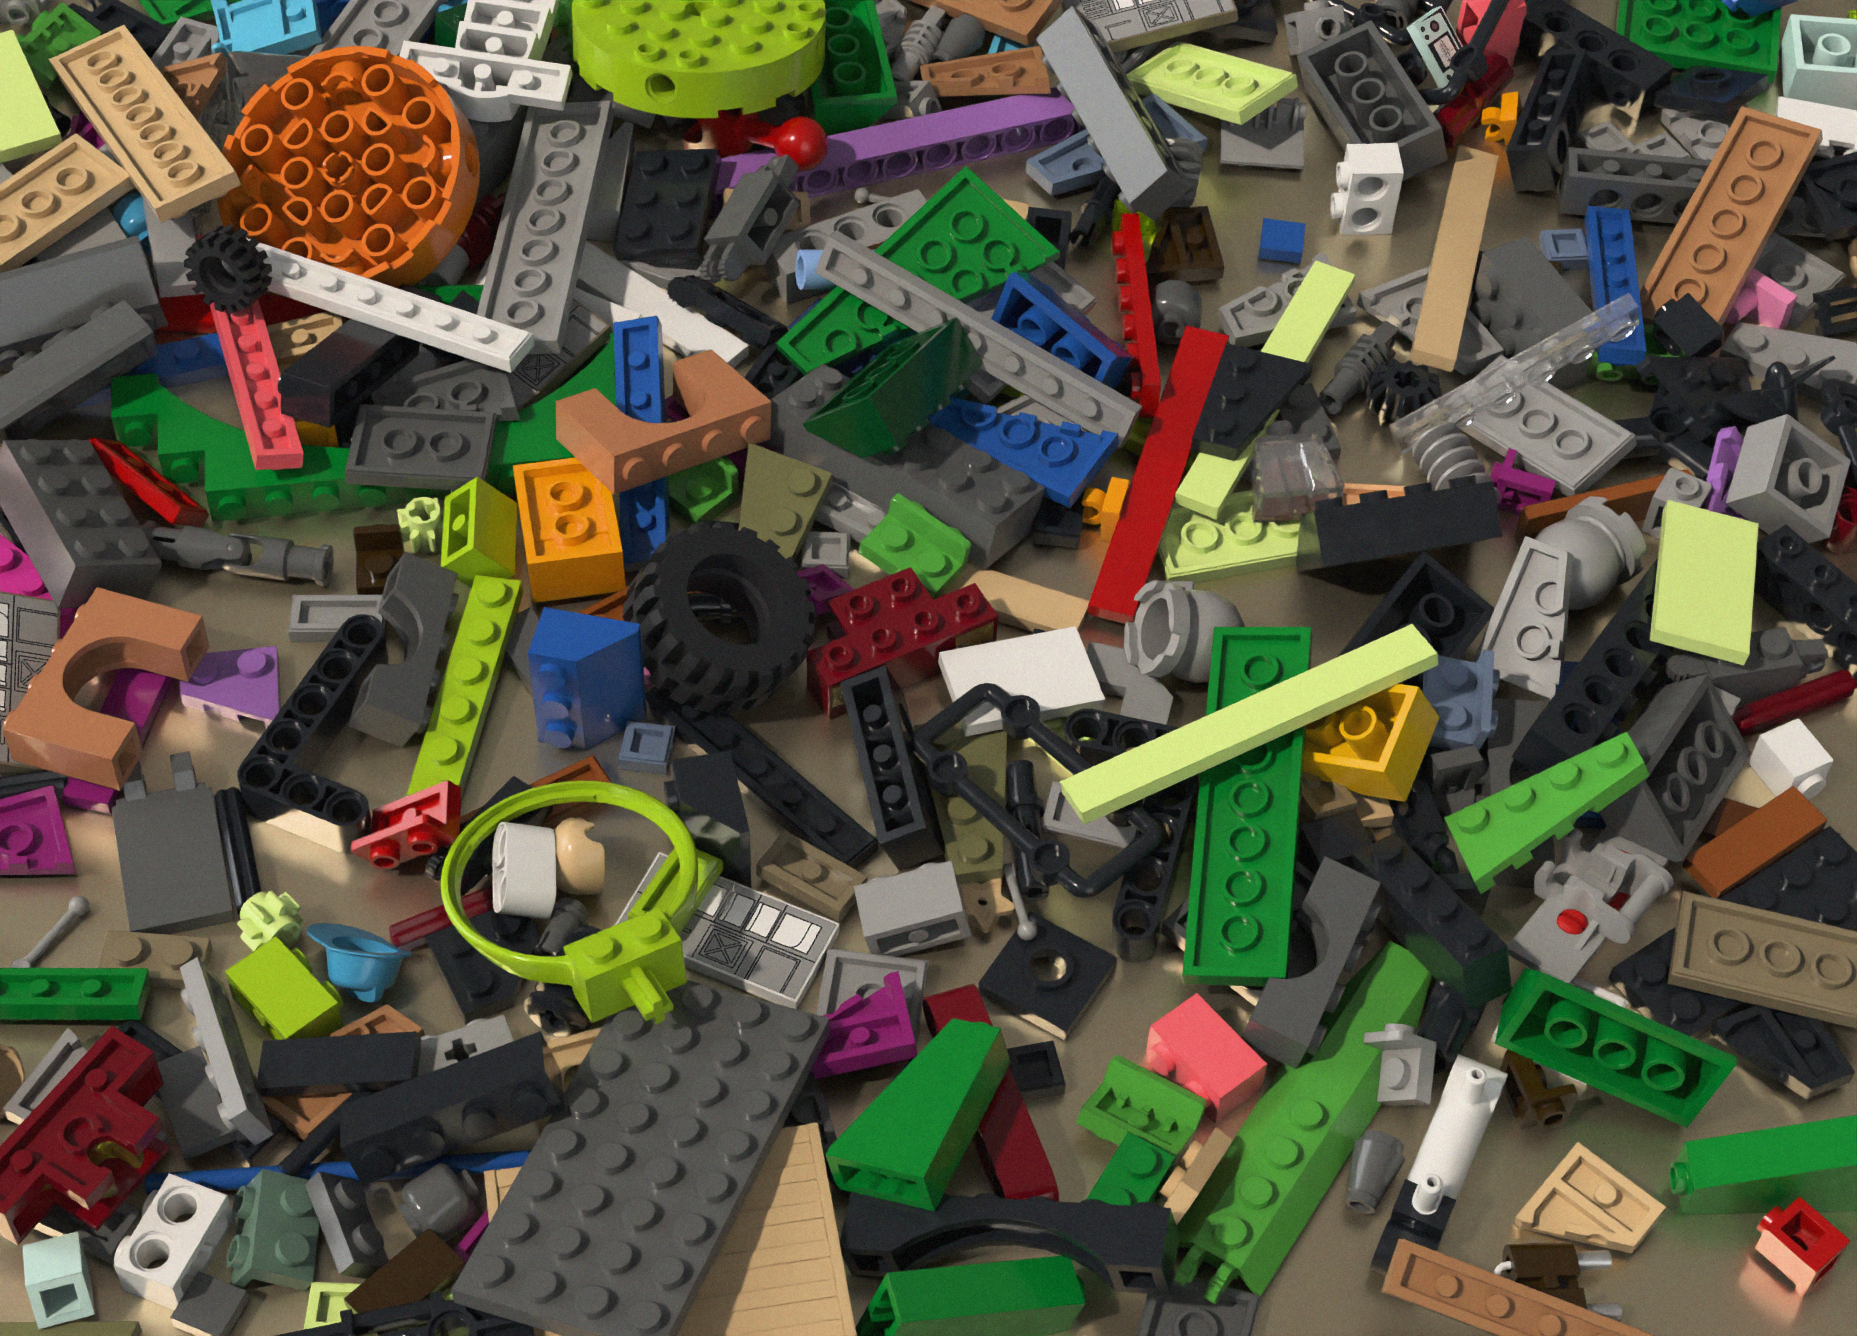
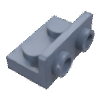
M1484 649L1477 663L1438 655V666L1424 671L1422 692L1440 717L1428 745L1429 747L1454 750L1476 745L1479 751L1486 738L1492 739L1494 737L1498 724V711L1492 710V698L1495 697L1500 682V671L1494 669V651Z

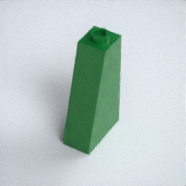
M952 1018L829 1147L826 1158L837 1189L935 1212L1011 1063L1001 1028L993 1027L985 1022H969Z
M1857 1115L1684 1142L1676 1162H1672L1669 1167L1671 1192L1673 1195H1679L1683 1215L1768 1213L1777 1205L1785 1210L1799 1196L1817 1212L1857 1211Z
M1064 1256L888 1272L855 1329L857 1336H1047L1068 1331L1086 1304V1291L1082 1278L1076 1275L1072 1260Z

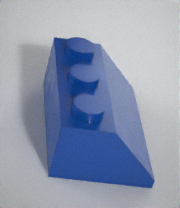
M1014 271L1008 276L991 319L1114 389L1121 382L1132 356L1118 342L1111 340L1095 327L1084 314L1077 312L1060 298L1050 286L1043 284L1031 273Z
M544 607L528 651L538 742L548 743L557 748L571 747L586 750L624 731L627 721H644L647 708L640 624Z

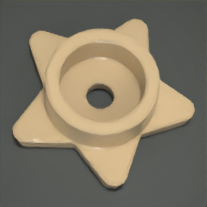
M1001 878L988 880L982 884L976 882L960 884L969 924L980 928L982 932H989L991 927L1000 920L1001 916L1016 912L1014 903L1001 895ZM985 900L987 904L982 906L978 904V901Z

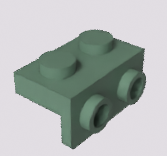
M262 1169L247 1186L243 1185L239 1188L232 1209L233 1217L238 1218L237 1231L229 1245L226 1257L227 1267L232 1268L230 1284L243 1289L252 1279L301 1291H305L311 1285L314 1278L319 1220L305 1187V1183L308 1180Z

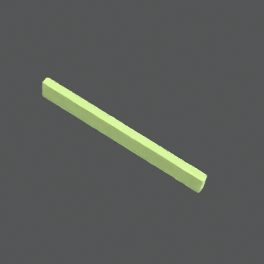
M1315 260L1261 352L1308 363L1354 286L1356 274ZM1277 409L1268 418L1264 429L1235 461L1199 453L1176 491L1174 503L1217 519L1280 410Z
M1410 624L1060 781L1062 793L1085 825L1438 666L1437 652L1414 625Z

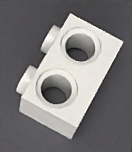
M1398 143L1346 145L1344 162H1338L1336 167V183L1339 190L1338 193H1332L1330 203L1332 218H1338L1341 236L1388 235L1392 233L1404 174Z
M169 1173L160 1189L153 1190L147 1197L142 1209V1219L133 1234L125 1236L115 1252L113 1266L123 1291L175 1310L198 1271L206 1272L235 1222L228 1196ZM183 1214H194L193 1217L185 1222H174L175 1219ZM155 1260H167L158 1268L146 1269Z

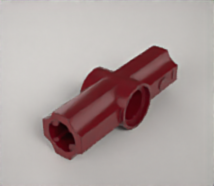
M1497 53L1486 57V64L1488 65L1486 74L1476 82H1467L1461 94L1454 101L1439 105L1433 112V115L1442 127L1446 148H1453L1468 130L1480 126L1482 123V110L1488 108L1511 83L1514 70L1508 64L1507 58Z

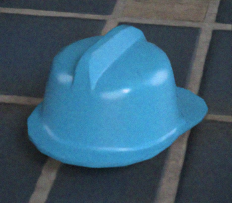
M316 923L307 927V934L326 947L330 982L342 987L346 994L354 999L369 1003L380 1001L384 990L392 988L395 984L403 958L412 957V952L399 949L383 938L356 927L332 923Z

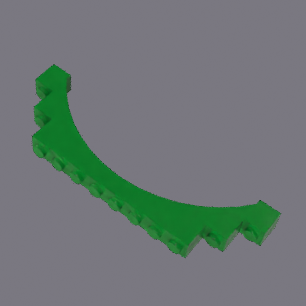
M609 333V344L594 360L566 384L538 402L518 411L520 420L498 422L487 479L489 485L503 494H516L513 465L575 458L556 440V401L596 388L616 406L614 333ZM158 373L112 377L111 419L117 441L124 443L127 447L158 444V457L162 473L174 484L205 481V493L212 522L405 504L412 501L413 498L429 497L432 499L436 497L438 500H445L446 496L455 491L346 484L345 469L350 448L301 444L304 453L302 468L255 470L245 431L211 418L181 401L160 384Z

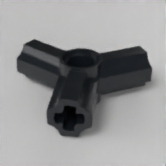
M1659 382L1648 417L1613 421L1636 435L1637 446L1622 459L1644 457L1652 463L1669 464L1680 471L1689 469L1692 476L1706 481L1714 449L1706 442H1699L1685 426L1683 420L1662 400L1669 391L1661 382Z

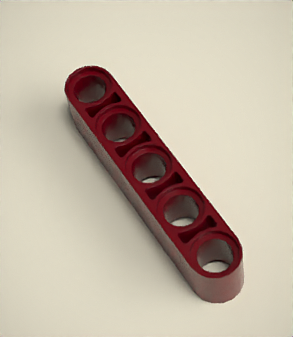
M974 984L923 997L924 1017L932 1039L952 1018L969 1022H985L993 1026L980 993ZM1009 1066L972 1137V1141L994 1195L1004 1199L1027 1200L1033 1196H1043L1059 1202V1192L1054 1173Z

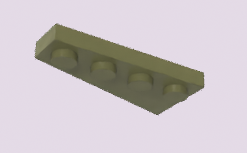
M959 722L931 743L939 752L955 751L961 754L967 762L968 777L1005 809L1007 733L1004 729L965 737ZM924 724L914 725V733ZM922 763L945 852V860H952L959 883L976 882L982 884L992 879L1001 878L1002 880L1004 835L958 794L944 796L935 791L929 782L928 768Z

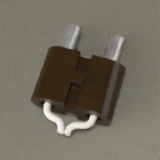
M1571 1241L1507 1244L1504 1246L1502 1263L1496 1266L1494 1274L1502 1276L1504 1272V1278L1619 1322L1622 1320V1308L1619 1302L1586 1304L1584 1288H1579L1577 1280L1581 1275L1580 1271L1610 1269L1612 1259L1609 1250L1576 1252Z

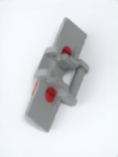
M1608 826L1605 827L1586 851L1580 845V839L1583 837L1582 832L1574 828L1562 842L1561 860L1555 866L1553 862L1547 860L1539 868L1534 879V894L1545 901L1507 945L1509 956L1533 970L1544 972L1571 984L1607 939L1620 944L1627 943L1635 934L1634 925L1657 896L1665 895L1673 886L1671 874L1664 869L1670 859L1611 832ZM1628 896H1631L1630 899L1626 902V904L1622 907Z

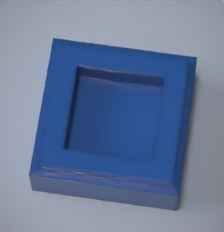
M1263 218L1258 258L1301 264L1306 223Z

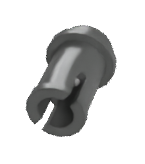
M564 897L560 899L559 903L554 904L551 913L552 917L539 943L534 948L536 956L556 957L559 949L566 945V939L574 929H578L579 926L588 925L589 922L586 917L588 909L582 903L575 899Z

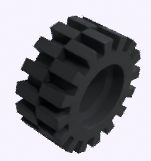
M220 225L191 244V247L185 253L188 258L184 260V267L192 269L186 274L188 281L195 280L197 285L192 289L196 295L203 292L206 295L203 299L204 303L209 306L216 302L215 310L222 312L227 308L228 313H235L238 310L240 312L266 293L267 287L272 282V277L268 276L272 272V266L263 262L268 257L266 251L258 252L255 248L259 244L258 240L254 237L248 241L246 239L248 232L242 228L236 232L234 225H227L226 227ZM222 261H224L231 268L235 278L227 272V270L224 268L222 264Z

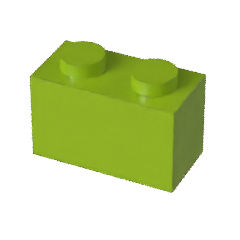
M475 477L446 496L444 500L441 567L457 573L456 579L472 588L475 575L505 579L513 576L516 565L518 503L479 477Z
M277 936L225 971L233 1000L270 1040L330 1037L331 1033L344 1027L340 1008L344 1004L339 993L328 981L320 984L312 975V967L304 954L297 948L290 951Z

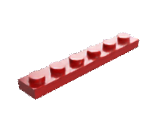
M1122 213L1120 231L1112 232L1111 247L1112 256L1119 257L1115 261V283L1123 284V286H1119L1118 292L1119 312H1126L1122 316V340L1130 341V343H1126L1125 351L1132 356L1127 370H1133V373L1129 375V399L1137 400V403L1143 406L1139 413V418H1154L1159 404L1161 379L1139 214Z

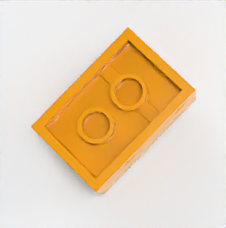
M576 458L513 465L517 505L532 602L537 603L612 593L626 588L623 551L612 492Z

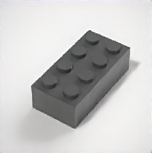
M1372 20L1297 54L1304 88L1344 152L1346 151L1347 144L1398 143L1404 171L1402 181L1448 160L1441 125Z
M78 439L3 440L0 448V506L57 608H79L82 604L87 603L97 587L147 600L162 562L91 442Z

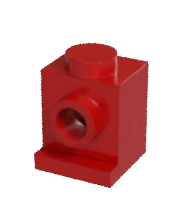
M1799 1196L1785 1210L1777 1205L1766 1214L1756 1228L1762 1235L1755 1248L1797 1285L1795 1291L1804 1297L1837 1266L1851 1240Z

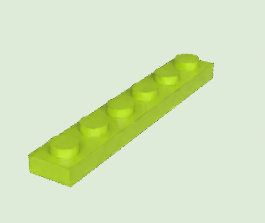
M475 575L406 796L449 780L461 787L462 798L505 656V648L524 593L521 580Z

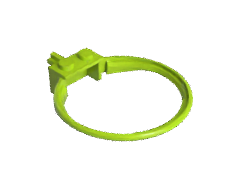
M565 781L547 784L522 791L491 806L469 823L451 846L442 869L441 895L445 911L457 931L480 954L509 973L537 982L572 986L577 1001L592 1023L636 1005L646 1021L653 1019L655 1024L665 1021V1013L672 1011L674 1007L665 992L687 983L682 939L678 933L687 922L695 903L698 887V857L695 843L685 823L672 809H669L666 804L643 791L609 782ZM569 802H598L620 806L639 813L654 822L665 832L674 845L680 863V880L675 897L666 912L663 914L658 907L563 947L565 956L549 957L522 954L491 942L470 922L461 901L462 875L474 850L487 836L497 829L501 822H508L513 818L538 808Z

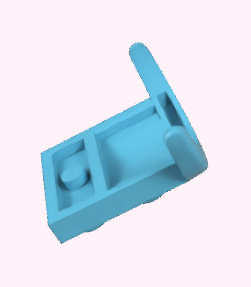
M210 0L220 42L212 45L214 54L221 52L227 58H230L228 53L233 51L288 54L297 50L308 49L313 45L323 42L316 0H241L229 4L228 0Z

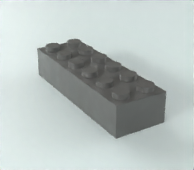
M822 364L770 399L772 402L770 440L764 441L762 444L773 448L785 456L831 472L835 483L878 506L876 507L877 509L888 514L891 499L897 493L910 501L919 503L929 514L948 527L956 528L971 542L968 560L985 570L1035 529L1036 517L1040 510L1045 487L1029 479L1025 473L1014 470L994 459L987 452L974 448L954 437L949 431L940 429L931 423L920 431L906 437L908 444L898 452L886 457L883 456L882 452H878L862 458L807 432L802 423L851 380L836 369Z

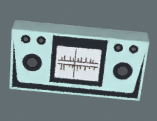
M1439 6L1407 27V30L1438 88H1443L1448 84L1454 73L1450 68V60L1463 46L1442 6Z

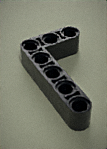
M359 614L348 618L341 625L237 771L244 806L250 815L345 854H352V841L371 834L372 817L369 802L365 795L359 791L312 773V771L350 719L359 686L377 664H388L384 629L378 618L373 615Z
M1083 708L1074 711L1068 716L1064 732L1065 742L1093 766H1096L1127 752L1126 749L1138 747L1179 727ZM1084 737H1091L1095 740L1091 742H1081L1078 739ZM1201 772L1145 797L1143 808L1160 823L1163 832L1161 841L1169 845L1153 850L1123 876L1112 917V946L1115 953L1121 959L1128 962L1139 963L1145 961L1154 954L1157 948L1162 922L1165 920L1199 795ZM1166 799H1175L1180 803L1175 805H1167L1162 803L1161 801ZM1136 829L1134 840L1142 834L1138 829ZM1147 883L1153 884L1157 888L1151 891H1143L1138 889L1137 886ZM1130 927H1140L1145 932L1139 935H1130L1124 930Z

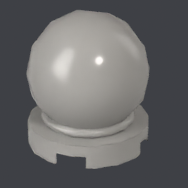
M1590 496L1568 510L1564 520L1544 528L1535 538V540L1568 551L1573 555L1569 600L1570 611H1581L1603 601L1615 585H1621L1630 581L1644 568L1641 567V556L1647 552V547L1640 529L1628 513L1624 512L1618 516L1612 509L1604 506L1608 501L1604 497Z
M1153 580L1144 584L1134 597V600L1140 601L1141 604L1137 610L1135 622L1126 621L1124 648L1129 665L1138 666L1142 675L1162 677L1171 674L1193 684L1209 682L1214 627H1245V624L1236 606L1215 592L1206 589L1184 592L1179 585Z

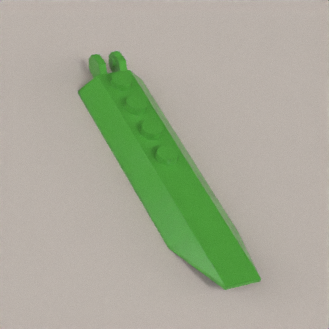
M1389 940L1345 984V990L1334 1013L1331 1014L1324 1010L1319 1024L1326 1026L1327 1030L1315 1056L1305 1052L1296 1069L1283 1063L1206 1184L1177 1224L1180 1234L1178 1247H1191L1177 1270L1174 1278L1176 1283L1186 1288L1189 1282L1193 1281L1201 1264L1205 1261L1218 1269L1216 1274L1210 1278L1205 1288L1204 1297L1206 1300L1216 1305L1232 1279H1238L1239 1276L1253 1294L1262 1296L1351 1155L1354 1142L1361 1139L1364 1131H1366L1382 1103L1377 1102L1382 1050L1363 1044L1364 1033L1384 1031L1385 1025L1390 1023L1415 1027L1417 1031L1432 974L1409 950Z

